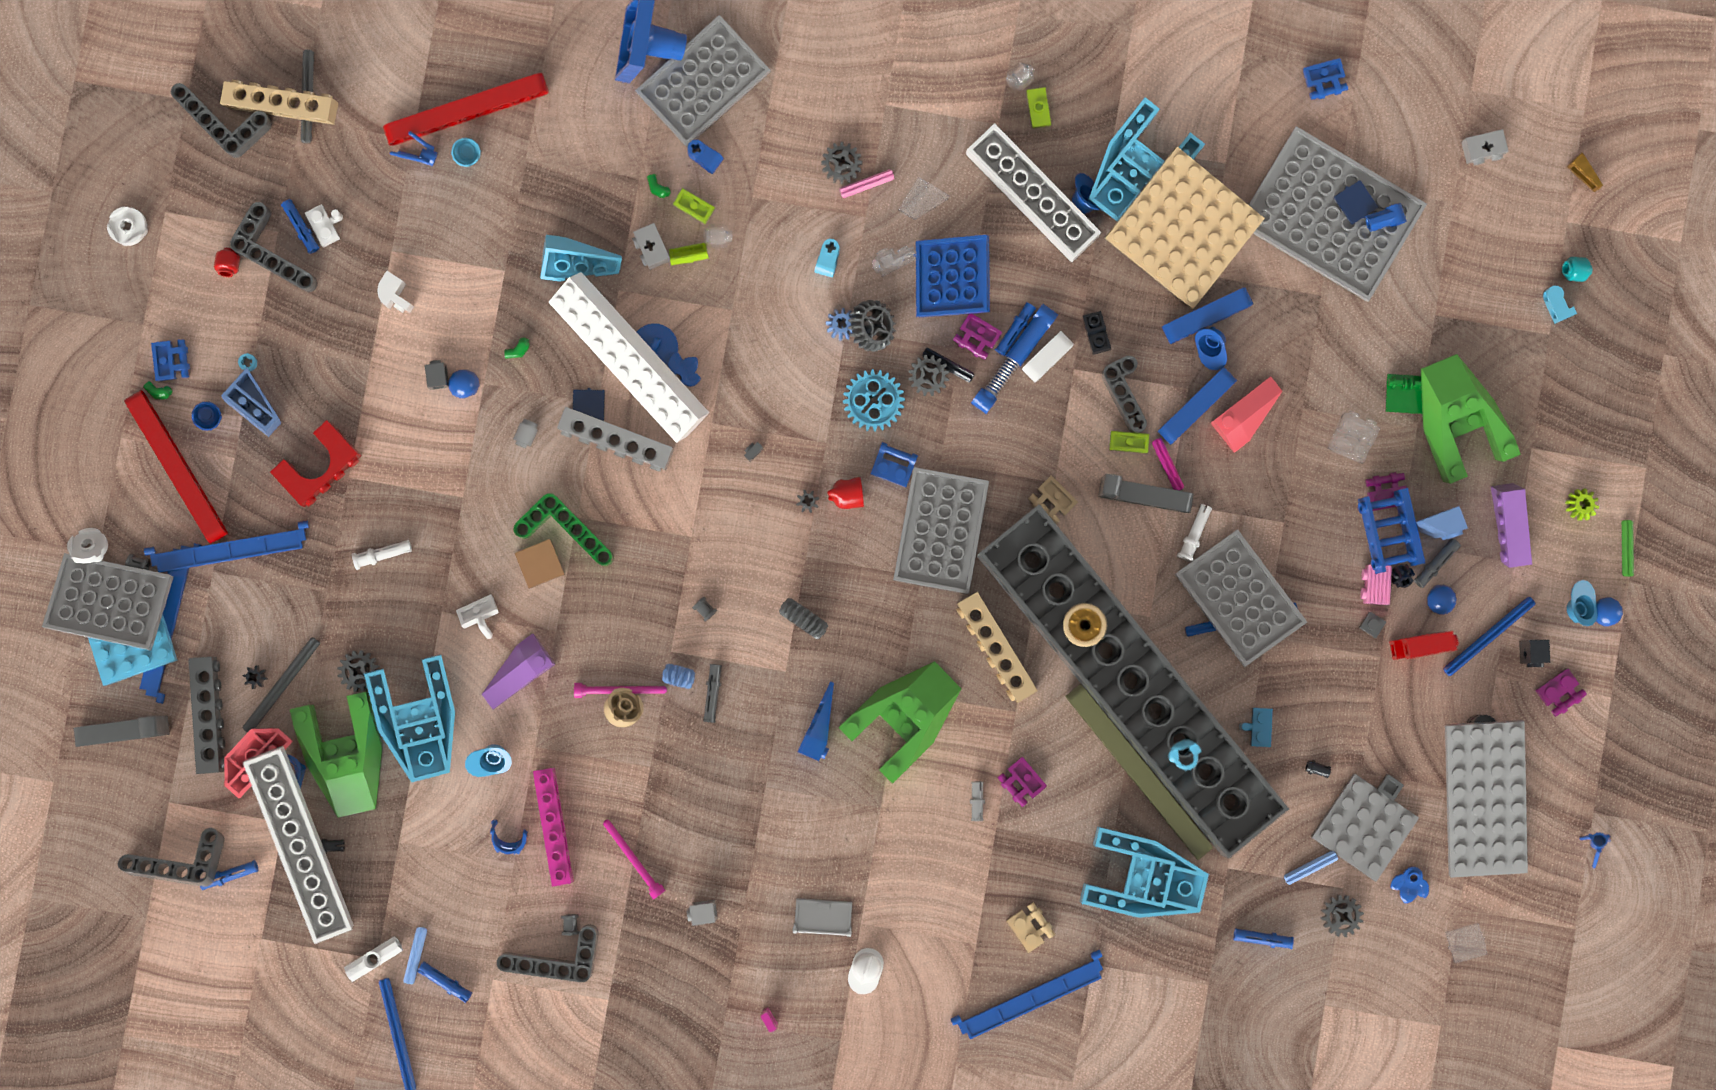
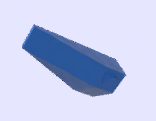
M831 681L798 750V753L817 761L820 758L825 759L829 750L826 745L828 742L834 683Z

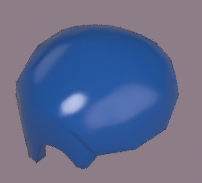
M469 370L455 371L448 380L450 392L453 396L459 398L475 395L480 386L477 375Z
M210 401L195 405L192 411V421L201 430L210 431L218 427L222 419L219 407Z
M1445 584L1435 585L1427 595V605L1432 612L1439 615L1451 612L1457 602L1456 593Z
M1605 597L1596 602L1597 623L1602 626H1612L1621 620L1623 608L1619 601L1611 597Z

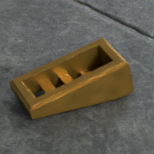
M1582 152L1567 166L1593 192H1596L1603 186Z

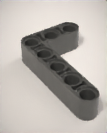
M177 83L171 88L172 97L233 158L241 157L272 127L270 117L263 111H256L232 133L184 84ZM185 90V95L179 98V93ZM198 104V108L192 111V106ZM211 117V122L204 124L205 119ZM265 118V122L262 125H258L259 119ZM224 130V135L221 138H217L218 133ZM247 131H251L250 137L244 138V134ZM237 144V149L230 151L231 146Z
M261 202L253 203L230 241L231 248L243 257L306 292L314 291L317 288L315 277L256 243L271 217V211ZM264 208V213L261 216H257V211ZM250 225H254V230L248 233L247 228ZM244 241V247L238 249V243ZM261 250V256L254 258V253ZM277 259V266L271 268L270 263L272 260ZM294 269V274L291 277H287V271ZM306 278H310V284L303 286V281Z
M1105 474L1101 478L1098 494L1100 498L1191 513L1193 493L1122 481V476Z
M168 716L142 717L135 720L73 728L75 747L170 735Z
M214 828L205 829L200 837L194 864L125 854L119 858L118 867L121 871L133 876L207 887L214 882L224 845V836ZM216 835L215 840L210 842V838ZM211 853L210 859L205 861L206 855ZM132 861V866L127 869L128 863ZM151 864L150 869L145 871L146 866ZM169 866V871L163 874L164 869ZM187 869V874L182 877L183 871ZM206 872L205 878L200 880L201 874Z
M589 924L580 930L575 961L505 952L497 958L496 965L503 972L584 983L593 974L599 935L596 926ZM586 929L593 931L594 936L592 939H587L584 936ZM586 948L590 950V958H584L582 956V949ZM503 957H508L511 960L509 967L502 964ZM522 960H528V961H529V963H530V968H529V969H523V968H522V966H521V961H522ZM545 962L549 965L548 972H543L540 969L541 963ZM561 965L568 967L569 973L567 975L560 973L559 967ZM580 968H585L588 971L586 978L579 975L578 971Z

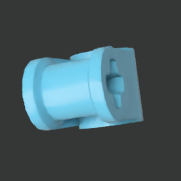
M827 239L824 241L814 273L833 278L840 252L839 244L836 240ZM833 244L836 250H832L829 253L826 247H830Z

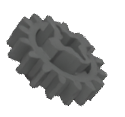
M843 142L838 147L834 143L833 149L827 148L828 154L823 153V158L826 159L821 161V165L826 166L823 168V173L828 172L827 178L833 177V183H836L837 179L840 180L841 184H843L844 180L851 183L850 178L856 179V172L861 173V168L858 167L862 165V161L858 160L861 158V153L856 154V147L850 149V143L846 147ZM849 155L854 158L855 164L849 160ZM845 160V164L842 167L839 166V162ZM829 163H831L832 165H834V167H835V171H834V172L831 170V168H830V166H829ZM849 171L848 174L842 175V173Z
M924 355V360L917 358L918 364H911L914 370H909V373L913 374V376L908 378V380L914 381L911 387L917 386V393L922 390L923 396H926L927 392L934 396V391L941 393L940 387H947L944 381H949V378L945 376L950 371L944 370L947 364L942 365L940 363L941 358L936 361L935 355H932L931 359ZM926 363H934L937 367H928ZM920 367L922 372L921 376L917 379L916 373ZM925 371L934 373L932 376L933 381L929 378L925 379ZM941 372L942 378L940 383H938L936 380L937 374ZM921 384H930L932 388H925Z
M360 650L358 655L356 651H352V656L349 654L345 655L347 660H340L343 666L337 667V669L341 670L342 673L337 676L343 677L341 684H348L346 689L350 690L353 687L354 692H358L359 688L362 692L366 691V682L356 684L360 679L365 680V676L357 675L358 672L354 668H361L360 671L363 674L369 672L368 665H370L371 671L380 668V665L374 664L377 661L376 658L370 659L371 653L364 655V651ZM362 658L356 664L351 662L354 659ZM347 669L349 670L350 674L349 678L347 676Z
M1337 895V900L1330 897L1331 903H1324L1327 908L1321 909V912L1325 913V916L1320 918L1326 921L1323 924L1325 928L1330 927L1329 933L1332 934L1335 931V936L1339 937L1342 933L1343 937H1347V932L1354 935L1353 929L1360 930L1358 923L1364 922L1360 919L1364 912L1358 911L1362 906L1360 904L1355 905L1356 899L1352 898L1349 901L1348 895H1345L1343 899L1341 895ZM1339 903H1346L1342 907L1335 906ZM1336 911L1344 913V916L1346 919H1348V921L1345 919H1340L1341 917ZM1352 911H1354V920L1352 919ZM1330 912L1332 913V916H1333V920H1332V921L1330 920ZM1342 925H1349L1347 928L1339 929Z

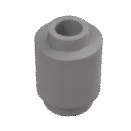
M526 419L522 423L520 422L513 438L516 440L515 444L525 449L527 446L531 447L538 431L536 429L538 424Z

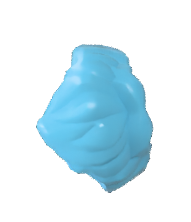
M1179 741L1171 747L1169 761L1175 762L1180 769L1190 770L1196 766L1201 749L1193 741ZM1189 747L1194 755V761L1192 764L1185 766L1179 761L1178 750Z

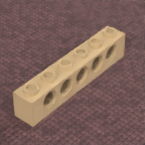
M238 80L224 81L220 100L221 105L230 109L249 112L263 111L268 115L332 125L335 124L338 102L329 94L322 93L321 96H316L315 93L310 91L297 93L296 90L291 88H285L284 91L272 85H267V88L252 82L249 85H245ZM246 92V97L241 99L242 94ZM264 95V99L259 102V98ZM282 98V102L277 105L278 99ZM300 100V105L295 108V103ZM318 103V108L313 110V106Z
M976 592L957 604L959 608L956 611L961 619L965 618L968 625L966 627L970 634H975L979 641L976 643L981 652L986 651L989 656L986 660L991 668L995 667L999 674L996 676L1002 685L1006 684L1009 689L1006 693L1011 701L1015 700L1019 703L1037 692L1038 690L979 593ZM977 610L980 612L981 617L978 621L971 619V611ZM982 627L990 628L991 634L989 637H983L980 634ZM992 643L1000 645L1001 650L998 654L991 652L990 646ZM1003 659L1010 661V669L1003 670L1000 667ZM1013 676H1018L1021 680L1018 687H1014L1010 683Z

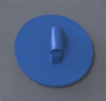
M648 324L636 332L666 365L671 355L678 352V341L675 334L664 325Z

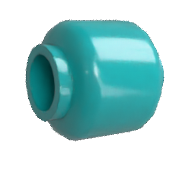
M1569 257L1562 265V273L1568 281L1584 282L1593 271L1590 261L1585 257Z

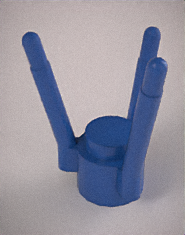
M411 131L408 134L427 149H422L420 156L402 151L390 152V155L422 162L432 167L438 155V152L434 151V146L429 145Z
M1597 832L1594 835L1589 833L1579 837L1580 840L1589 839L1591 846L1596 849L1592 868H1596L1602 849L1608 842H1611L1609 834L1605 835L1604 833Z

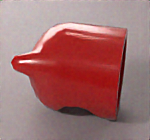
M854 477L849 480L840 479L827 492L829 501H833L840 509L864 507L861 477Z

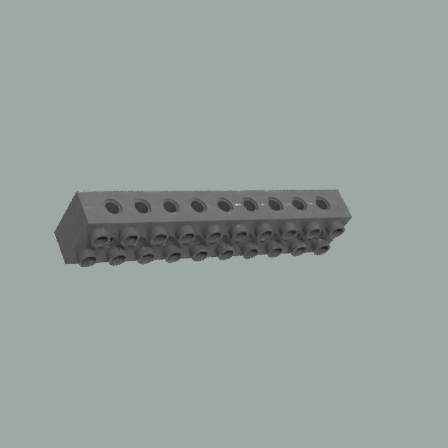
M1040 504L977 555L979 560L1221 856L1230 859L1289 810L1288 806ZM1034 553L1038 556L1039 565L1037 568H1030L1025 564L1024 558L1026 554ZM1052 583H1059L1063 587L1064 593L1061 598L1057 599L1051 596L1049 587ZM1083 603L1092 604L1099 608L1105 616L1107 625L1103 638L1098 643L1087 647L1072 643L1067 638L1063 628L1067 612L1072 607ZM1088 621L1087 626H1086L1084 629H1082V630H1084V631L1089 630V628H1090V626H1091L1089 621ZM1104 642L1110 644L1113 650L1111 657L1108 659L1101 657L1099 654V646ZM1129 672L1133 673L1137 678V684L1132 689H1128L1123 681L1124 676ZM1153 703L1159 704L1162 709V713L1157 719L1151 718L1148 712L1149 706ZM1178 733H1182L1186 740L1195 742L1201 749L1196 766L1190 770L1180 769L1175 762L1169 761V751L1173 747V739ZM1189 747L1178 750L1180 763L1185 766L1192 764L1194 755ZM1207 763L1211 768V774L1207 779L1203 780L1199 776L1198 769L1202 764ZM1228 794L1234 795L1236 800L1235 806L1230 810H1227L1223 804V800Z

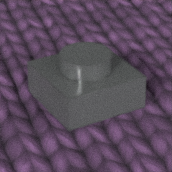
M758 442L755 445L751 443L745 449V458L751 462L763 450V447Z
M1368 612L1359 628L1372 637L1377 638L1386 621L1372 612Z
M1386 774L1377 790L1394 801L1404 784Z

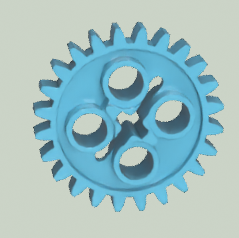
M872 369L871 375H868L864 371V377L857 374V381L851 379L853 386H846L849 392H844L843 395L848 397V399L843 400V403L848 404V406L844 408V411H850L847 417H854L853 424L860 422L859 428L866 425V431L873 427L874 432H876L877 427L880 426L883 431L885 424L891 427V420L897 422L895 415H902L898 409H904V406L899 403L905 401V398L899 397V395L903 394L904 391L897 390L900 387V383L894 385L895 377L889 380V373L882 376V371L880 370L876 375ZM876 383L879 389L876 392H871L868 389V385ZM883 388H886V391L878 397V404L873 403L863 414L862 410L870 404V397L875 398ZM886 395L891 396L893 402L889 405H885L882 402V398ZM857 397H864L866 403L858 406L855 403ZM873 409L878 410L880 416L876 419H872L869 416V412Z

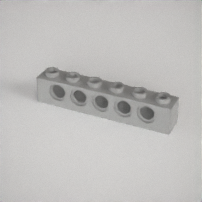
M565 407L557 427L563 436L569 438L572 435L579 437L578 441L587 445L590 442L597 444L596 448L606 452L608 449L615 451L614 455L621 458L629 456L633 458L632 462L643 465V462L650 464L651 469L658 472L661 469H667L674 451L673 447ZM578 422L584 423V429L580 432L575 431V425ZM601 429L602 436L598 439L593 438V431ZM619 436V444L611 445V438ZM637 443L638 449L635 452H629V444ZM650 449L656 451V455L652 459L646 458V452Z

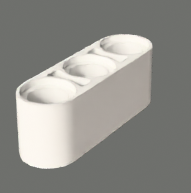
M1060 331L1022 370L1036 383L1074 346V343Z

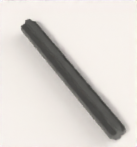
M312 637L309 639L243 725V729L246 732L258 726L320 645L316 638Z

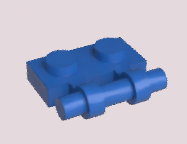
M1340 58L1303 68L1307 87L1315 86L1316 91L1309 93L1311 100L1317 98L1319 100L1324 99L1325 96L1332 94L1339 95L1343 91L1348 90L1347 83L1340 84L1339 79L1345 77ZM1332 82V87L1323 88V83Z
M185 339L177 340L178 347L174 348L172 341L151 343L155 381L177 379L176 371H181L182 378H189L190 364L187 361L188 347H186ZM175 354H179L180 364L175 365Z

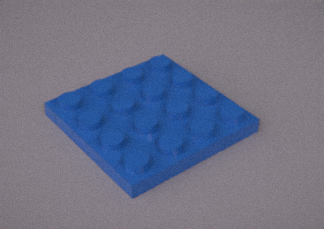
M988 235L916 241V317L990 312Z

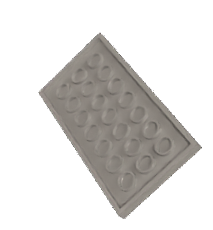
M1525 721L1445 724L1448 873L1450 878L1528 873Z

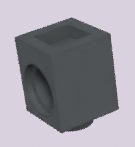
M441 360L430 361V364L425 365L427 388L430 390L449 388L447 365L444 362L441 363Z

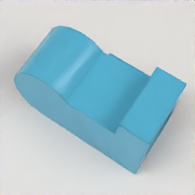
M1555 285L1545 290L1543 299L1555 324L1577 314L1574 307L1568 308L1564 299V291L1561 287Z

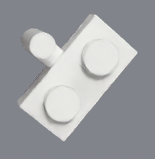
M322 204L305 212L323 248L340 239L333 224L343 219V215L338 210H332V217L330 218Z
M491 594L456 610L461 626L464 629L478 623L479 629L487 639L492 638L493 633L484 620L499 613Z

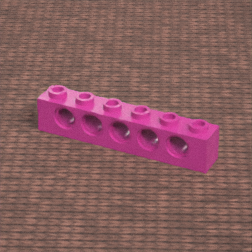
M555 767L533 771L551 885L554 887L571 884L574 882Z

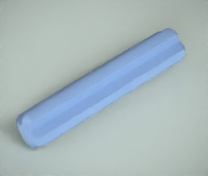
M1330 851L1285 874L1284 879L1290 885L1337 861L1338 856L1334 851Z
M424 927L416 928L403 980L406 984H413L415 982L427 934V929Z

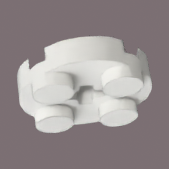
M120 207L113 211L109 217L107 230L110 237L124 246L137 244L148 233L147 221L144 215L136 209ZM125 222L132 224L130 230H123V227H125Z
M95 528L82 529L78 531V535L72 536L69 539L67 549L76 563L100 562L108 549V541L105 535ZM89 543L91 544L90 547L84 548V547L87 546Z

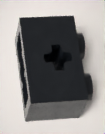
M1549 639L1519 641L1520 664H1526L1527 667H1544V663H1551Z

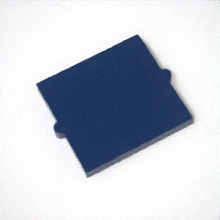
M1361 180L1350 187L1346 186L1344 191L1333 197L1351 225L1379 208Z
M587 388V390H573V410L604 421L605 390H591L590 388Z

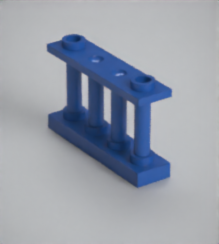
M1408 488L1394 491L1392 498L1370 502L1369 496L1358 499V510L1362 514L1372 557L1371 566L1375 570V574L1387 572L1386 566L1406 561L1410 563V566L1426 563ZM1391 505L1397 506L1398 516L1375 521L1373 509ZM1395 524L1401 525L1402 535L1379 540L1377 528ZM1405 543L1406 554L1383 558L1381 547Z

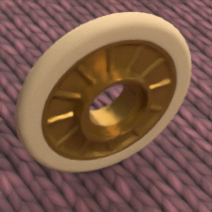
M1087 603L1072 607L1065 615L1063 622L1067 638L1072 643L1083 647L1098 643L1103 638L1107 626L1102 611L1096 606ZM1083 619L1090 622L1091 626L1087 631L1082 630L1079 626L1080 621Z

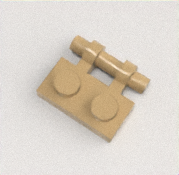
M1052 475L1037 489L1042 494L1040 498L1034 493L1028 498L1033 503L1032 506L1034 508L1040 504L1055 524L1060 521L1055 515L1058 511L1065 516L1078 503ZM1046 499L1054 506L1052 510L1043 503Z
M1034 902L1027 906L1031 911L1027 916L1023 910H1020L1006 920L1028 953L1044 943L1040 935L1046 933L1049 939L1055 935L1052 930L1053 926L1050 922L1047 923L1042 915V910L1040 907L1037 908ZM1034 918L1037 920V922H1038L1039 925L1041 926V927H1040L1039 929H1037V930L1034 928V926H1033L1032 923L1030 922V921L1033 920Z

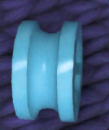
M248 353L241 355L238 360V365L243 370L248 368L249 371H253L258 364L257 359ZM246 358L252 360L250 367L243 364L244 361L246 362Z

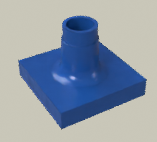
M631 0L626 6L615 81L630 83L644 68L646 55L679 61L684 56L687 42L686 34L651 24L655 0Z

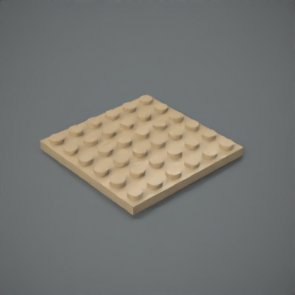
M1175 147L1108 232L1105 239L1187 306L1194 309L1265 218L1179 147Z

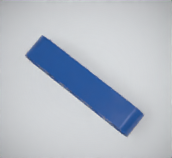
M1246 287L1167 323L1162 326V329L1169 343L1173 344L1254 305Z
M1223 367L1157 432L1172 445L1237 379Z

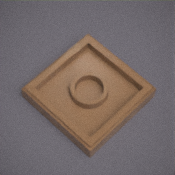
M551 539L515 553L529 589L565 575Z

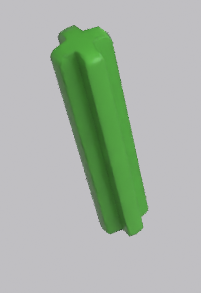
M1623 520L1621 522L1622 575L1624 577H1632L1634 575L1633 521Z

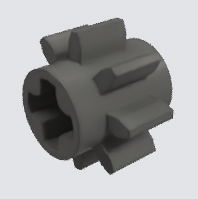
M804 490L803 496L797 495L800 502L796 506L802 505V513L805 509H809V512L812 513L813 507H819L815 504L819 497H813L814 491L807 494L806 490ZM805 497L813 499L810 503L811 506L802 503L805 501Z

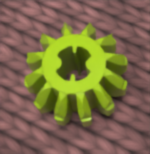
M1586 488L1581 491L1576 489L1574 494L1570 493L1568 495L1570 500H1566L1565 504L1570 505L1569 508H1566V511H1572L1571 518L1577 516V520L1582 521L1583 518L1589 520L1590 515H1596L1594 509H1599L1600 506L1595 504L1599 499L1592 498L1594 495L1593 491L1588 493ZM1580 502H1582V504H1585L1584 508H1581L1582 506L1579 505Z

